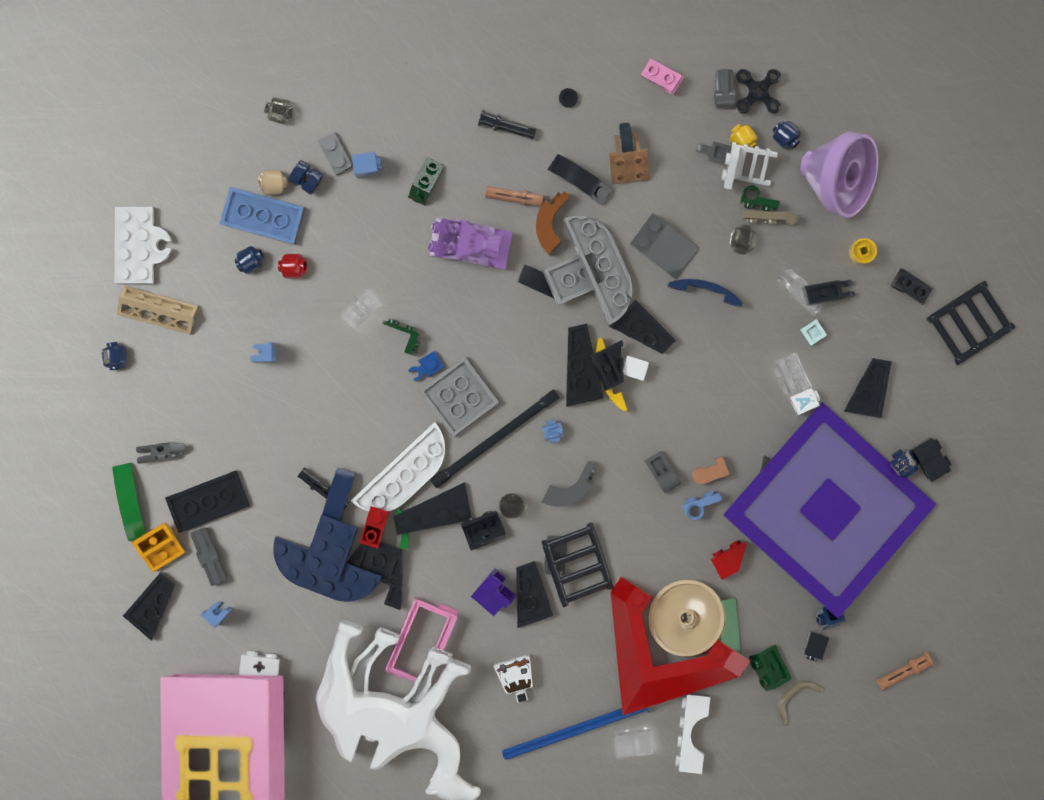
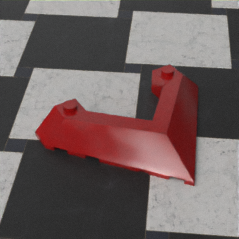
M620 577L610 592L622 715L738 678L749 664L750 660L721 641L716 640L707 656L654 667L643 613L653 597Z

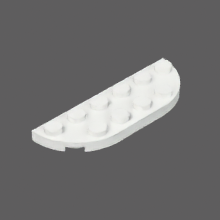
M434 422L361 490L351 502L368 512L370 506L385 511H392L403 505L437 473L442 465L445 456V441L438 425Z

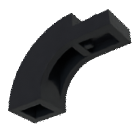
M559 154L556 155L547 169L559 179L577 188L600 205L604 203L612 190L599 178Z

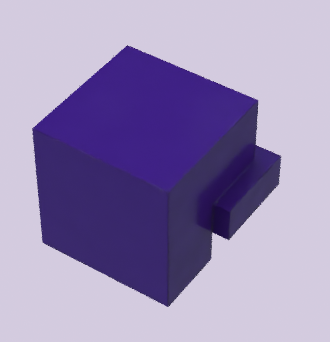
M496 568L471 595L476 602L493 616L503 606L507 608L517 596L503 584L506 577Z

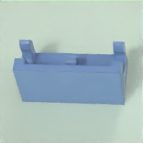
M274 342L255 344L252 347L258 349V354L261 355L251 356V362H276Z
M221 601L213 604L209 609L200 614L214 628L220 625L233 611L230 606L221 611L218 608L222 603Z

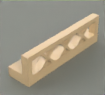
M124 286L119 296L117 314L191 334L198 306ZM123 304L130 306L133 310L122 309ZM142 310L149 311V313H150L151 315H150V316H146V315H144L141 311H142ZM159 316H167L169 321H164ZM178 321L188 322V327L180 325Z

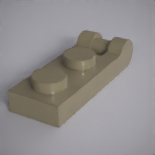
M744 210L742 219H747V223H758V220H766V224H777L778 221H785L787 225L791 226L797 222L798 217L795 213Z

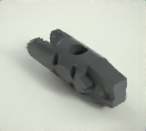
M167 442L136 447L137 453L151 452V455L138 457L137 463L142 464L175 459L176 456L186 454L185 444Z

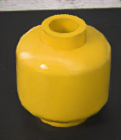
M738 124L731 130L732 134L729 137L731 143L736 142V145L741 146L747 144V147L752 148L757 146L758 137L749 125L741 126V124Z

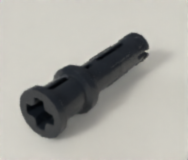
M483 109L478 122V126L493 128V131H498L499 129L531 140L534 139L537 129L506 120L500 114L496 116L487 113Z

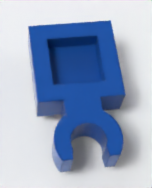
M433 351L418 360L421 366L411 367L408 371L410 373L413 370H417L418 376L414 378V381H418L421 379L422 374L426 373L427 377L443 369L444 366L436 352Z

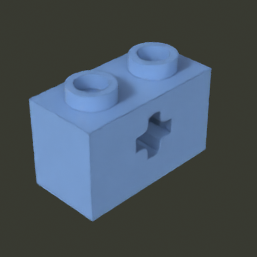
M375 152L352 155L354 174L357 178L380 175L379 170L382 169V162L380 156H377Z

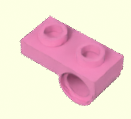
M653 59L649 60L641 73L643 78L653 82L672 95L675 94L684 79L679 73Z

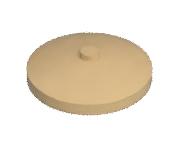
M680 580L667 585L656 595L649 610V627L653 638L664 650L679 657H695L706 653L713 647L716 640L721 638L725 628L726 615L720 597L710 587L695 580Z

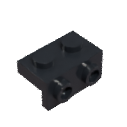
M487 511L482 516L469 518L461 524L471 551L507 537L497 511Z

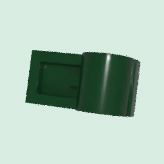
M749 185L743 190L739 201L745 208L754 209L755 206L762 207V211L771 212L779 208L780 202L760 197V190L754 185ZM754 190L756 198L753 200L748 199L746 191Z

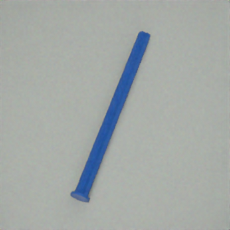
M647 707L622 715L621 708L507 748L502 751L504 759L508 760L644 711H648V713L650 711Z

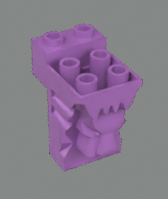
M435 218L431 227V232L433 233L432 240L428 244L429 256L506 270L512 237L511 231L470 223L466 220Z

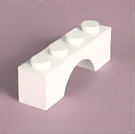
M690 693L686 697H682L681 709H684V717L680 716L679 728H682V736L678 735L677 740L680 754L676 755L675 766H678L679 772L702 774L704 754L692 744L691 731L697 721L708 717L709 695Z

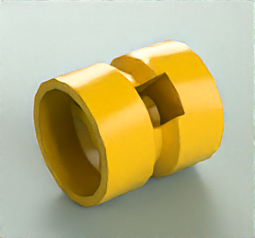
M867 238L854 242L849 250L851 260L859 265L869 263L877 254L875 243Z

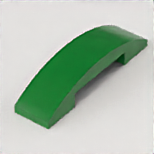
M132 463L113 466L112 470L123 526L128 541H132L144 535L146 528L140 511Z

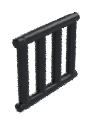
M985 280L926 318L930 324L934 325L953 354L956 365L963 363L1016 328L1012 322L1008 321L987 289L988 284ZM981 292L1003 328L993 333L971 297ZM962 303L966 304L987 336L986 339L978 344L955 310ZM949 313L971 347L963 354L960 353L939 318Z
M593 522L586 524L587 527L556 539L541 541L563 608L567 607L570 602L606 588L607 590L614 588ZM589 534L591 546L554 559L551 548ZM595 552L597 564L560 577L557 566ZM601 570L604 581L566 595L563 584Z

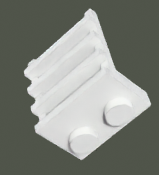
M732 142L731 151L726 154L725 159L727 169H723L721 180H724V188L732 189L733 180L770 186L771 181L764 180L769 156L777 157L778 152L770 151L769 148L766 150L759 149L758 146H755V148L747 147V144H744V146L736 145V142ZM746 152L754 153L748 177L741 175ZM758 154L765 155L760 179L753 178Z

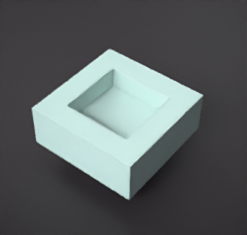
M817 319L800 329L810 346L827 335Z

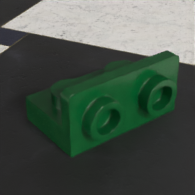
M771 645L761 652L749 656L751 666L756 671L759 683L765 691L775 689L792 679L776 645Z

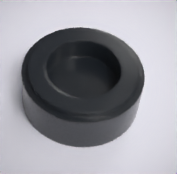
M571 88L563 89L559 94L560 104L565 108H571L576 105L578 101L576 91Z

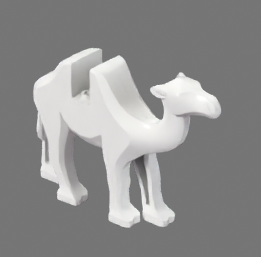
M342 619L332 652L327 661L322 683L315 698L320 718L333 735L340 755L349 762H352L362 736H365V739L371 742L379 741L370 766L372 770L382 768L390 760L406 750L416 748L429 749L437 754L438 766L429 781L430 785L427 787L426 793L443 800H476L481 794V789L470 785L457 774L461 757L459 743L435 717L436 709L445 697L452 681L460 675L469 674L471 666L452 659V654L447 651L431 647L422 672L416 679L412 690L404 698L382 692L369 691V675L373 662L384 648L396 644L400 635L379 627L374 641L355 659L350 672L347 662V648L350 639L361 634L363 626ZM447 664L439 680L429 690L436 667Z

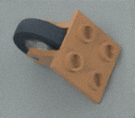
M621 123L619 125L620 135L614 136L616 152L609 153L612 184L650 180L648 149L639 148L638 134L631 133L630 123Z

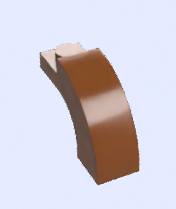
M565 191L562 194L558 192L551 200L553 202L552 205L545 200L537 215V238L548 256L561 242V239L553 230L552 221L557 211L570 198Z

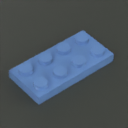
M230 187L220 224L295 244L304 207Z

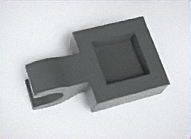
M715 141L712 142V146L702 143L697 145L696 152L708 154L709 161L727 165L725 164L726 154L730 153L731 146Z

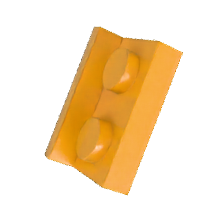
M167 522L161 523L132 541V545L140 557L144 559L152 573L185 553L184 548Z

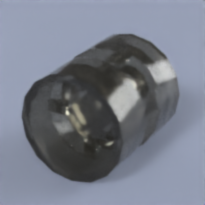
M515 493L504 495L499 503L500 512L507 518L518 517L524 509L523 499Z

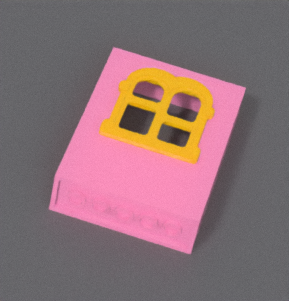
M173 674L161 677L162 800H189V781L191 779L210 781L211 800H219L220 790H237L240 792V800H285L283 676ZM190 748H207L210 750L209 772L191 771L189 769ZM220 749H237L240 751L239 782H221L219 780L218 751Z

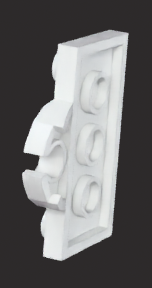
M115 207V284H154V265L168 260L172 253L170 248L162 251L158 248V243L161 240L173 241L166 230L154 226V207Z

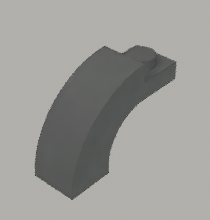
M588 461L578 481L571 487L560 489L550 485L542 503L550 506H567L584 498L593 487L587 480H592L596 469H594L595 464Z

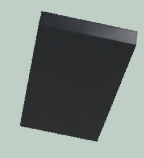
M237 470L165 497L178 533L251 506Z

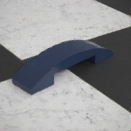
M680 279L671 281L667 285L668 288L686 292L688 285L724 295L722 303L740 308L743 305V302L732 292L709 281Z
M337 468L322 514L341 521L356 473Z

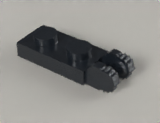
M836 280L802 287L806 306L854 297V291L842 293L841 287L852 285V281Z

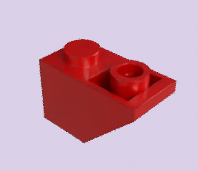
M370 506L359 541L360 544L378 549L389 517V511Z
M737 540L729 545V549L725 551L720 549L712 553L713 557L710 560L721 580L739 571L747 546L745 541L740 542V540Z

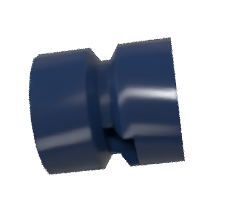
M300 160L292 170L288 181L296 186L301 185V189L311 195L320 184L324 174L315 168L311 170L309 164Z

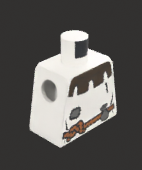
M526 655L494 664V669L506 694L515 693L517 703L528 700L526 689L533 687L530 656Z

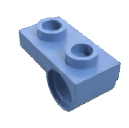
M714 491L703 494L704 498L698 500L696 497L686 499V504L682 505L684 512L692 520L700 519L704 514V506L722 501L720 493L715 494ZM692 506L699 507L700 513L698 516L693 517L690 515L689 510Z

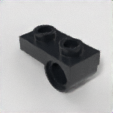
M902 268L899 269L890 284L894 289L906 294L922 305L933 289Z

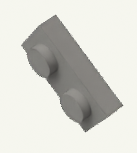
M335 132L318 140L335 175L352 167Z

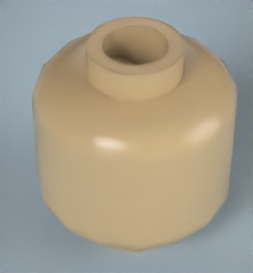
M264 170L258 176L259 190L263 191L265 195L281 194L284 187H287V178L282 175L280 170Z

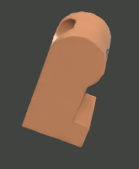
M723 456L715 458L717 464L706 468H696L692 474L693 480L698 484H705L729 475Z

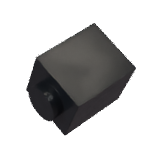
M809 631L802 651L806 655V659L817 662V659L823 660L829 637Z

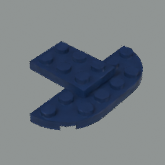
M322 514L310 548L278 536L275 537L273 554L279 571L291 583L342 602L356 601L372 593L383 578L382 575L347 563L358 527Z

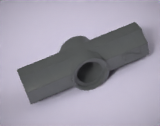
M206 527L191 532L190 535L197 550L198 561L201 567L204 568L210 585L214 586L226 581L227 578L220 564L219 553L215 545L212 544Z

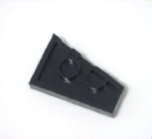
M871 359L843 412L882 418L892 361Z
M535 561L516 567L517 628L554 616Z

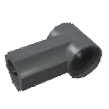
M716 70L715 108L735 107L733 70Z

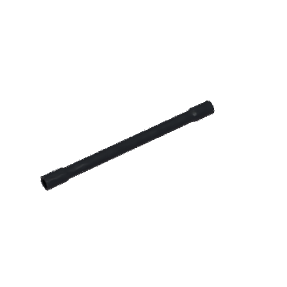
M552 389L541 397L538 402L448 468L432 477L430 481L437 489L462 468L541 410L549 407L560 397Z

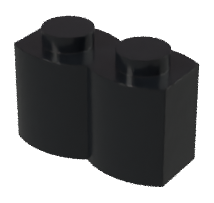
M931 437L910 449L919 461L920 468L929 482H933L950 472V466L952 465L946 455L943 457L940 450L942 447L937 439L933 440Z

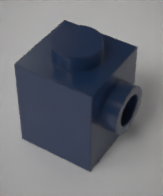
M825 607L816 612V621L821 626L822 631L840 626L846 621L844 614L837 619Z

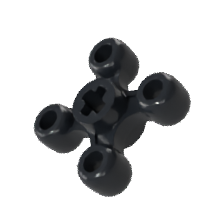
M740 69L736 73L737 82L745 85L749 91L747 97L738 100L736 103V110L740 114L748 113L751 105L757 101L762 102L770 114H776L780 111V101L772 98L768 92L771 85L777 84L780 81L781 73L779 70L770 69L762 81H755L747 69ZM745 74L747 79H741L740 75ZM770 74H775L777 78L771 79ZM757 87H760V90L763 91L760 96H757V93L753 91ZM774 103L776 105V109H772L770 107V104ZM740 104H746L747 108L742 109Z

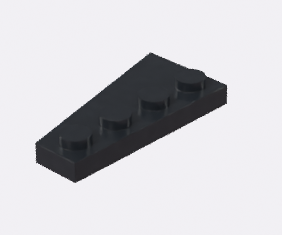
M587 324L568 328L566 407L604 399L599 377L589 358L594 353Z
M465 482L394 515L397 535L464 522L472 518Z

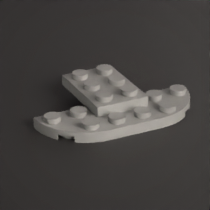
M586 216L564 218L562 221L578 255L542 270L557 306L594 290L610 325L624 315L632 298V282L612 235L600 222H596Z

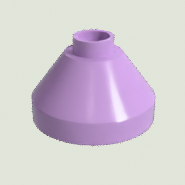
M848 131L814 151L806 152L803 156L800 166L801 174L807 178L815 194L829 213L843 217H852L860 212L867 203L873 191L878 172V150L874 140L869 135Z

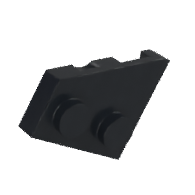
M622 340L589 356L605 391L624 382L622 370L624 360L621 358Z

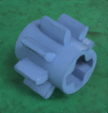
M555 419L546 421L547 426L542 427L545 441L551 440V444L559 442V437L564 436L561 422L555 423Z

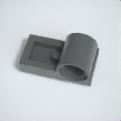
M661 451L645 460L664 493L681 484Z

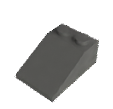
M654 213L651 214L629 245L674 279L677 278L698 249Z

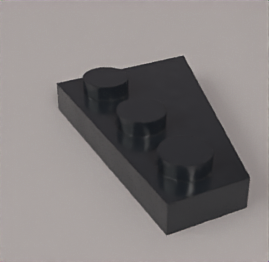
M637 300L628 307L620 319L608 326L661 354L676 341Z
M160 572L123 617L148 639L153 641L176 584Z

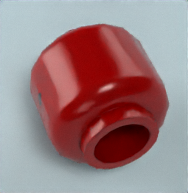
M284 254L281 261H278V271L286 279L301 278L307 272V261L301 254Z

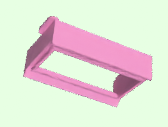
M416 597L399 634V640L395 644L385 667L387 673L399 678L404 677L414 682L418 678L417 676L394 667L419 606L447 617L436 644V648L443 651L458 617L457 610L443 604L435 606Z

